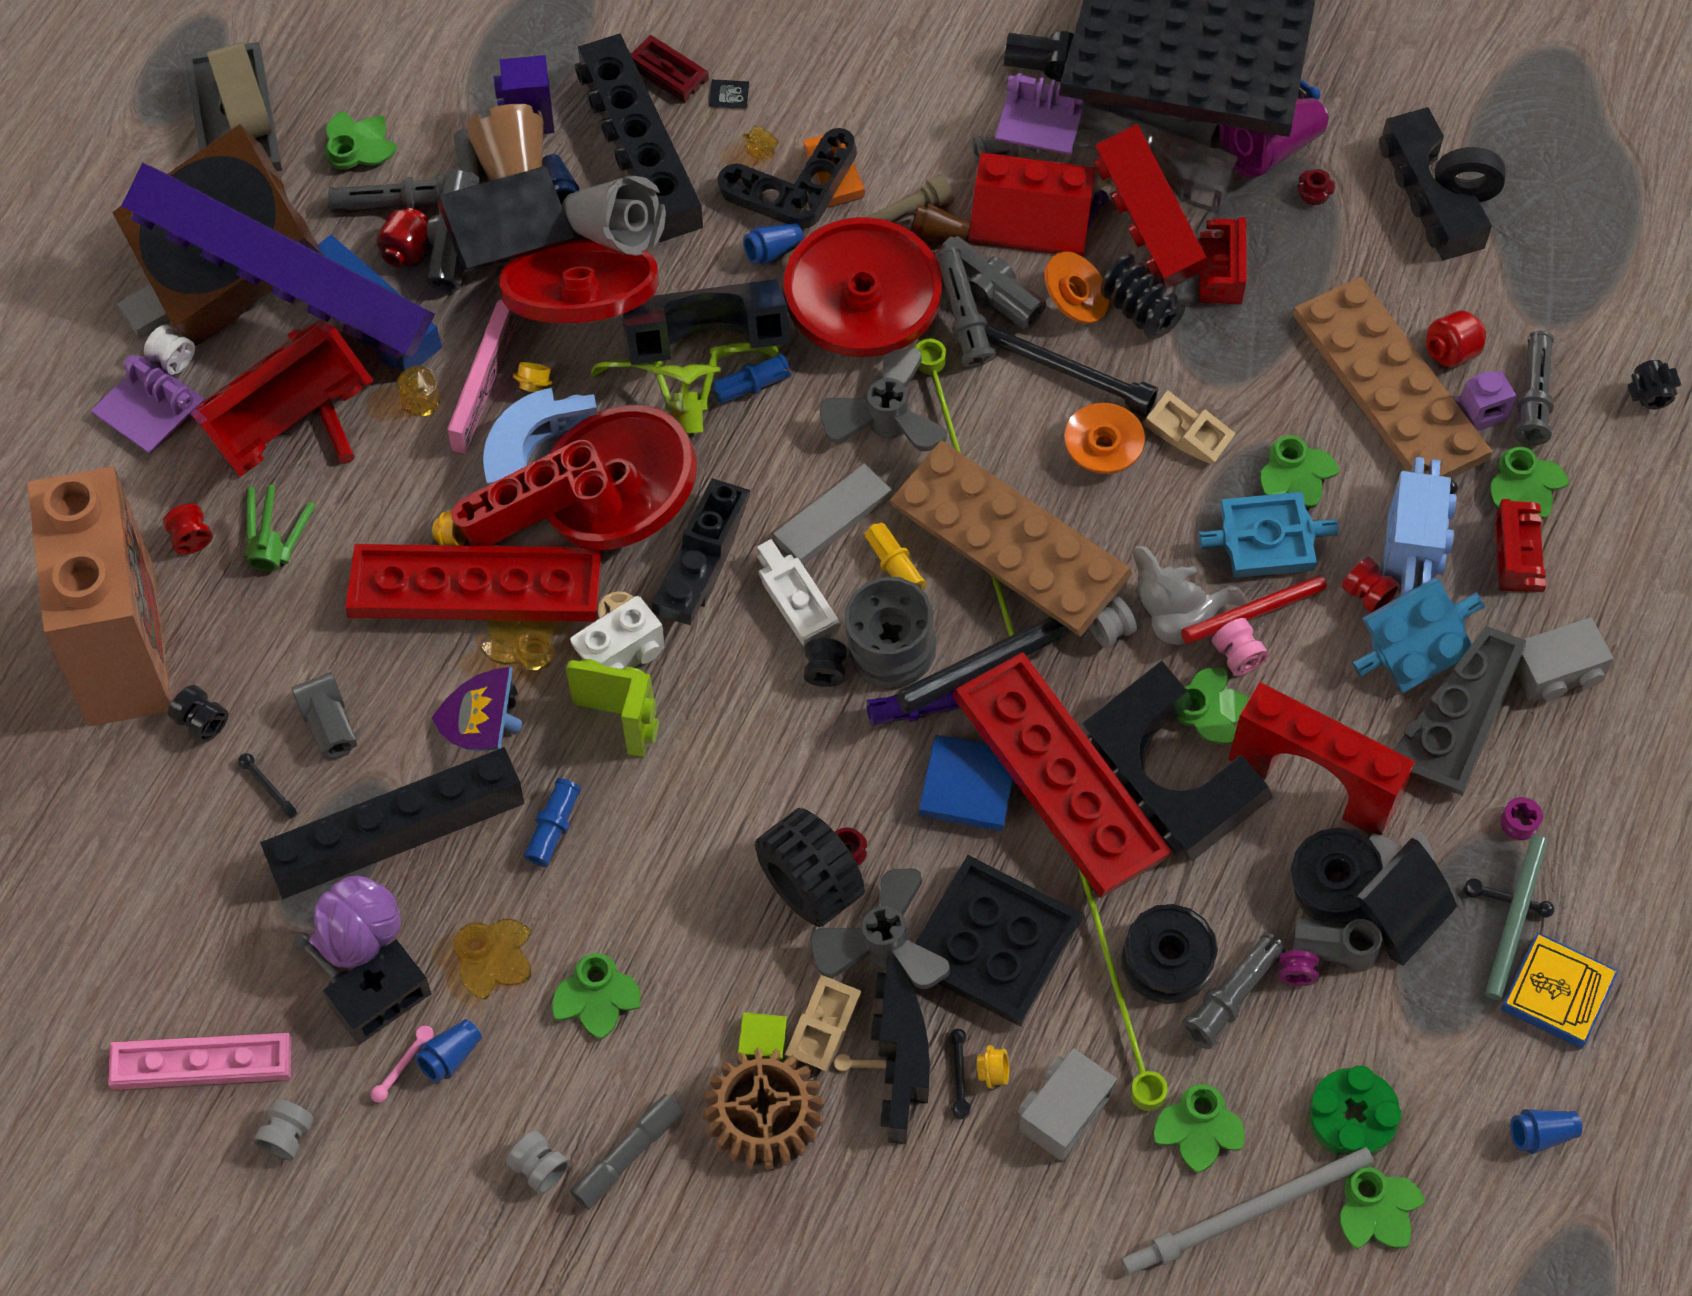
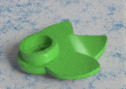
M340 111L327 124L326 133L329 141L325 147V156L327 162L337 169H350L358 164H381L390 159L397 151L395 143L384 140L386 136V122L382 115L354 123L347 113Z
M1287 435L1275 441L1271 446L1269 452L1270 462L1262 469L1260 482L1264 495L1302 492L1305 507L1313 508L1318 505L1322 496L1321 479H1328L1338 475L1339 468L1333 457L1324 450L1308 448L1301 438ZM1283 455H1292L1295 459H1287Z
M1514 447L1504 452L1500 457L1498 463L1499 474L1491 482L1490 494L1497 509L1501 499L1538 503L1541 505V513L1536 515H1541V519H1546L1553 505L1551 491L1567 487L1569 480L1563 469L1556 463L1537 460L1534 452L1526 447ZM1512 466H1519L1524 471L1516 470Z
M1206 668L1195 675L1191 685L1185 686L1193 701V705L1197 706L1199 710L1189 711L1186 709L1175 719L1183 725L1194 726L1198 734L1211 743L1221 745L1232 744L1236 731L1234 724L1238 723L1239 716L1250 698L1243 693L1226 688L1227 671L1225 668Z
M599 953L589 954L580 959L576 964L574 976L558 985L553 999V1014L557 1021L580 1016L581 1023L592 1036L603 1039L615 1028L619 1018V1009L627 1011L640 1008V990L632 977L617 971V967L611 958ZM599 971L604 974V977L599 982H592L588 979L589 975L592 972Z
M1197 1084L1188 1088L1184 1092L1180 1103L1164 1108L1158 1116L1154 1128L1155 1143L1165 1146L1179 1144V1152L1184 1162L1196 1173L1203 1172L1214 1163L1220 1147L1233 1151L1242 1150L1245 1137L1244 1127L1240 1118L1225 1108V1101L1221 1093L1216 1088L1206 1084ZM1198 1102H1204L1209 1106L1210 1112L1200 1114L1195 1110L1194 1105Z
M1372 1167L1361 1168L1355 1173L1348 1175L1344 1183V1195L1347 1202L1339 1217L1340 1226L1349 1244L1355 1249H1359L1373 1236L1378 1242L1388 1247L1407 1248L1411 1239V1225L1407 1212L1421 1207L1426 1201L1419 1188L1409 1179L1404 1177H1385L1382 1172ZM1360 1185H1368L1373 1189L1374 1195L1365 1197L1360 1194L1358 1187Z

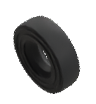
M1465 147L1450 151L1439 159L1435 168V180L1440 185L1457 194L1476 196L1480 203L1497 196L1502 191L1506 179L1505 165L1502 158L1491 150L1479 147ZM1464 172L1484 174V176L1472 180L1456 177V175Z

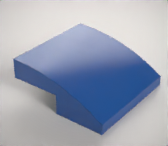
M935 734L918 816L1003 831L1013 779L987 744Z

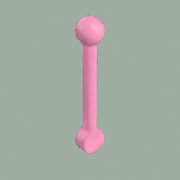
M421 1026L417 1029V1039L383 1083L372 1088L370 1096L374 1102L381 1103L387 1099L388 1089L420 1050V1045L434 1037L431 1027Z

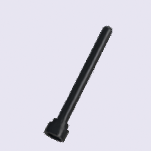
M987 325L985 328L988 342L1125 399V404L1129 405L1130 410L1146 417L1155 403L1158 387L1144 381L1140 384L1136 382L1128 384L993 326Z

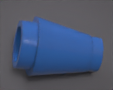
M797 223L752 228L750 233L744 235L743 246L746 256L752 264L760 263L761 265H767L795 249L804 239V236Z
M464 1019L461 1023L421 1044L420 1052L415 1055V1061L421 1071L433 1082L438 1083L443 1078L450 1079L475 1048L476 1044L482 1040L481 1033L471 1021Z
M1523 1109L1519 1115H1514L1511 1119V1137L1519 1151H1528L1530 1154H1535L1574 1138H1579L1582 1135V1122L1576 1111Z

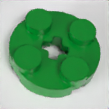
M1357 1065L1353 1068L1336 1070L1319 1082L1310 1102L1309 1124L1316 1139L1330 1152L1338 1155L1340 1152L1349 1155L1367 1147L1371 1155L1374 1156L1390 1144L1402 1115L1398 1098L1392 1087L1379 1075L1374 1074L1370 1068ZM1347 1104L1359 1105L1364 1109L1362 1114L1363 1122L1359 1123L1356 1118L1347 1120L1344 1117L1348 1109Z

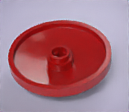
M870 217L847 218L818 228L805 237L795 248L788 260L784 274V298L787 304V311L795 326L816 345L845 356L876 357L910 345L922 336L932 324L941 301V271L930 248L921 238L907 228L883 219Z
M590 239L572 240L568 243L519 256L511 261L500 275L501 298L504 305L512 312L536 321L584 323L603 320L629 312L647 302L656 293L659 286L658 265L655 258L646 250L642 251L643 254L625 255Z
M617 406L589 416L565 433L550 452L552 453L578 440L591 442L609 468L622 498L620 512L617 516L606 522L592 520L580 501L546 517L556 532L564 539L588 549L608 550L635 544L653 535L669 523L687 501L696 479V452L684 428L668 413L650 406Z

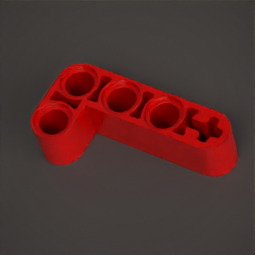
M578 440L462 498L453 507L451 517L471 546H491L580 501L592 520L596 522L609 521L620 512L622 498L609 468L594 445L587 440Z

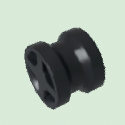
M819 638L809 641L805 645V657L809 660V663L804 667V679L806 682L819 687H832L842 684L845 681V668L842 666V662L846 659V646L844 643L830 638Z

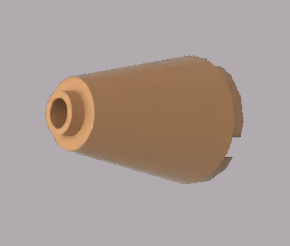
M501 105L490 108V116L480 120L479 114H477L467 123L468 138L489 181L542 167L544 121L539 110L536 114L533 113L532 106Z

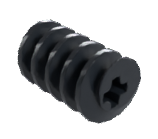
M1127 253L1120 257L1105 274L1101 284V294L1106 299H1111V303L1116 309H1122V313L1127 319H1133V324L1138 329H1144L1146 337L1149 339L1160 338L1176 326L1185 312L1186 305L1173 308L1177 302V296L1174 293H1170L1162 298L1167 289L1166 285L1159 283L1152 288L1156 280L1155 275L1148 273L1142 277L1145 266L1142 263L1132 266L1134 256L1131 253Z

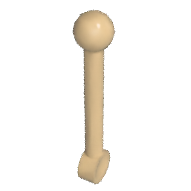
M840 1054L834 1060V1067L841 1073L849 1071L850 1068L886 1069L887 1060H853L845 1054Z

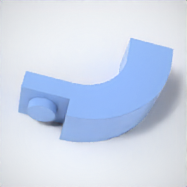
M552 388L531 393L507 408L492 426L485 442L483 463L487 486L527 466L532 452L544 441L564 435L582 420L597 414L594 394L586 396L572 395L563 400L554 401Z

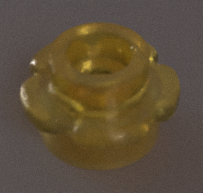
M754 125L749 133L745 132L742 137L747 142L744 149L751 156L758 160H763L765 156L768 158L774 157V150L779 142L770 132Z

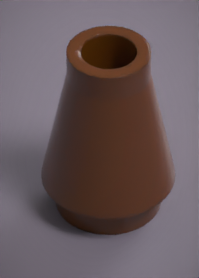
M928 203L927 207L918 204L911 232L923 241L945 242L951 236H959L965 241L970 222L961 220Z

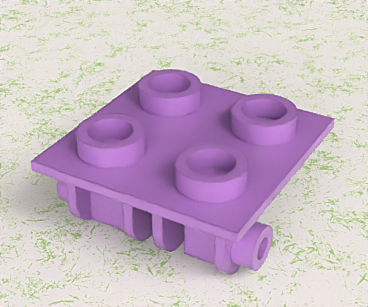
M1018 73L1017 76L1010 75L1007 83L1008 93L995 140L1071 155L1085 100L1059 96L1060 83L1057 87L1056 80H1052L1051 84L1047 85L1044 84L1045 78L1042 77L1039 83H1037L1036 78L1022 76V73Z
M130 355L123 363L127 376L91 410V413L148 454H151L191 415V411L205 399L148 358L140 355L136 357Z

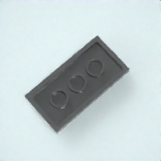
M259 42L245 44L272 129V134L255 139L262 145L275 170L282 171ZM207 51L184 55L199 151L230 131L209 64Z

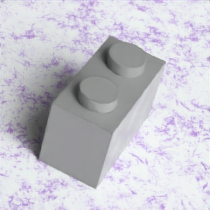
M1590 617L1524 639L1526 640V647L1514 674L1529 703L1541 699L1553 701L1563 696L1568 690L1580 686L1588 689L1603 682L1614 658L1594 620Z
M1075 1048L1071 1050L1065 1059L1058 1056L1053 1061L1044 1076V1079L1048 1082L1039 1093L1032 1090L1018 1109V1113L1022 1115L1019 1132L1061 1162L1065 1160L1114 1095L1118 1080Z

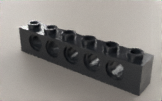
M621 33L578 46L579 63L575 64L577 78L581 86L587 84L590 90L587 94L594 114L600 113L603 118L601 120V128L606 141H613L616 146L614 155L620 171L627 170L629 176L647 178L657 186L660 192L656 194L659 203L665 205L666 217L664 230L659 242L702 229V205Z

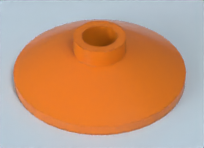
M1060 252L1050 258L1044 272L1045 284L1051 299L1059 310L1070 319L1082 324H1092L1103 318L1108 310L1109 299H1106L1101 294L1103 278L1097 269L1088 260L1072 252Z
M1094 403L1079 409L1071 416L1065 428L1064 443L1070 457L1082 468L1094 473L1113 474L1126 470L1140 458L1144 449L1145 433L1139 419L1128 409L1112 403ZM1107 443L1109 447H1101L1097 444Z

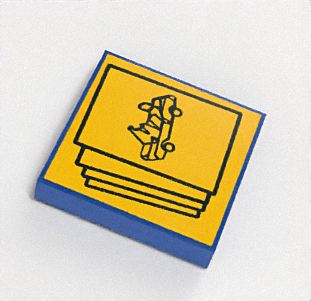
M1537 932L1501 1010L1583 1049L1617 976L1618 970Z

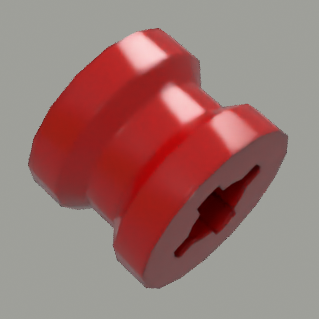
M197 504L177 506L170 510L163 518L162 522L166 532L173 535L171 543L174 551L178 554L186 555L201 551L212 541L213 535L208 525L203 523L205 517L201 507Z

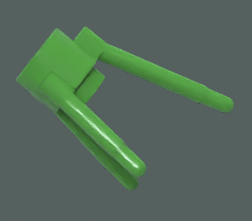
M274 485L267 487L261 526L257 534L255 489L252 486L247 488V545L244 558L247 559L246 562L250 567L265 572L277 571L280 563H289L291 551L315 507L313 502L307 503L283 545L281 535L269 530L274 503Z

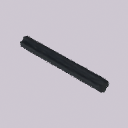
M1050 616L901 689L896 696V701L901 706L903 712L911 713L954 692L956 688L1022 652L1027 656L1063 638L1065 633L1068 632V628Z

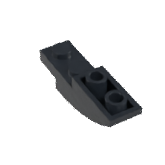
M714 478L711 479L683 532L682 546L652 601L653 614L691 626L700 606L705 607L727 559L750 496L749 489Z
M888 957L886 973H877L875 999H883L882 1014L873 1013L871 1040L879 1041V1056L887 1057L885 1084L893 1085L892 1100L883 1099L880 1126L889 1127L888 1143L906 1144L910 1102L928 1103L930 1078L929 1045L924 1017L910 980L897 958Z

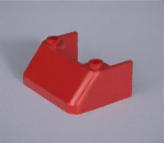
M319 320L299 332L195 407L190 414L234 472L241 477L264 460V456L261 453L266 449L268 442L328 399L341 397L343 401H346L363 388L360 384L361 382L368 386L374 380L338 330L332 325Z

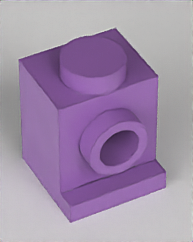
M1502 370L1497 372L1487 371L1469 379L1465 383L1462 395L1454 398V401L1475 429L1480 431L1508 420L1516 394ZM1487 409H1492L1491 412L1485 414Z

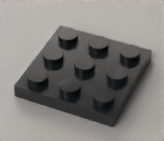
M967 855L915 944L948 961L950 974L937 984L1022 1027L1081 923L1083 913Z

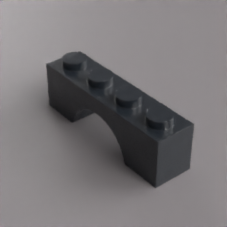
M1429 107L1387 118L1382 136L1379 138V147L1382 155L1385 158H1389L1394 168L1397 184L1406 190L1414 216L1416 218L1420 217L1426 229V238L1432 248H1436L1442 261L1485 249L1492 225L1476 196L1454 193L1440 185L1431 174L1429 166L1438 159L1444 135Z

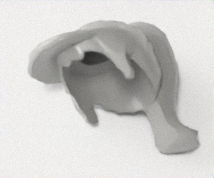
M1136 546L1133 549L1135 563L1139 572L1137 577L1139 600L1152 617V627L1156 636L1164 643L1186 644L1181 636L1183 628L1214 617L1217 611L1226 604H1236L1238 606L1246 604L1245 595L1237 586H1229L1211 595L1206 594L1200 586L1185 580L1188 576L1197 573L1195 566L1175 569L1169 566L1162 569L1155 556L1147 547Z

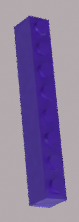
M143 162L121 205L133 212L130 220L150 230L153 229L155 224L168 230L165 238L184 248H188L190 242L203 249L201 257L223 267L225 261L239 267L236 275L255 285H258L261 279L274 286L271 293L292 304L296 298L308 303V313L326 322H329L331 316L344 322L342 330L364 341L366 335L380 341L377 347L379 350L397 359L400 358L402 353L412 357L415 356L435 316V313Z

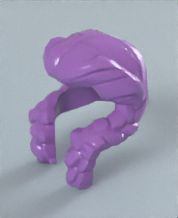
M348 876L334 884L329 891L320 896L314 909V924L316 928L308 942L316 947L328 962L338 968H354L368 963L375 958L380 947L390 943L400 932L401 918L397 900L381 884L362 876Z

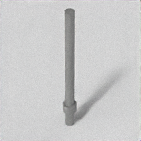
M1365 1147L1174 1235L1167 1232L1152 1239V1245L1121 1258L1122 1265L1128 1276L1158 1262L1165 1265L1180 1258V1252L1353 1174L1361 1168L1374 1164L1373 1157L1368 1148Z

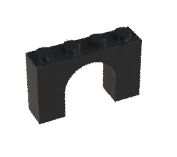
M776 279L654 295L641 306L622 314L624 335L631 365L671 360L669 344L672 341L686 335L706 331L725 330L743 333L747 336L751 349L791 343L787 304Z
M1161 660L1085 720L1082 725L1088 734L1087 738L1101 757L1106 756L1114 766L1112 771L1125 789L1128 790L1131 787L1140 797V800L1136 803L1149 821L1152 823L1158 819L1167 830L1161 836L1177 856L1184 851L1194 861L1271 800L1273 796L1269 786L1242 754L1206 783L1190 790L1175 791L1163 788L1146 775L1144 757L1150 740L1160 729L1193 704L1188 690Z

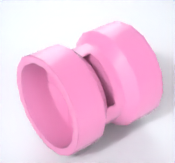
M1246 618L1235 619L1227 623L1212 637V643L1218 652L1225 654L1228 658L1227 666L1234 676H1242L1252 672L1264 663L1269 655L1263 643L1253 638L1254 630Z

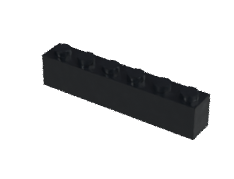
M505 747L274 836L260 842L283 900L525 803L520 780Z

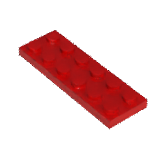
M354 544L345 605L347 618L596 622L602 551L584 547Z
M1023 652L955 689L952 696L1100 898L1169 858L1172 853L1170 847Z

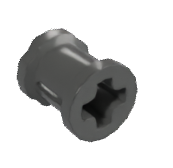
M980 136L973 137L972 148L977 168L980 153L1019 157L1017 144L995 140L996 136L982 139Z

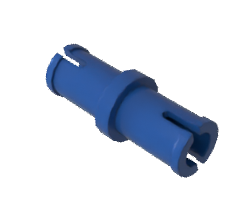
M556 779L555 787L544 811H539L535 818L538 825L527 850L524 852L523 857L538 866H549L551 856L561 834H566L570 827V823L567 820L582 790L580 786L566 779Z

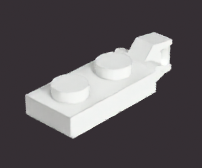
M772 539L757 546L759 550L757 558L763 566V569L759 570L762 584L803 647L809 641L822 638L839 629V619L799 558L794 559L791 554L783 557Z

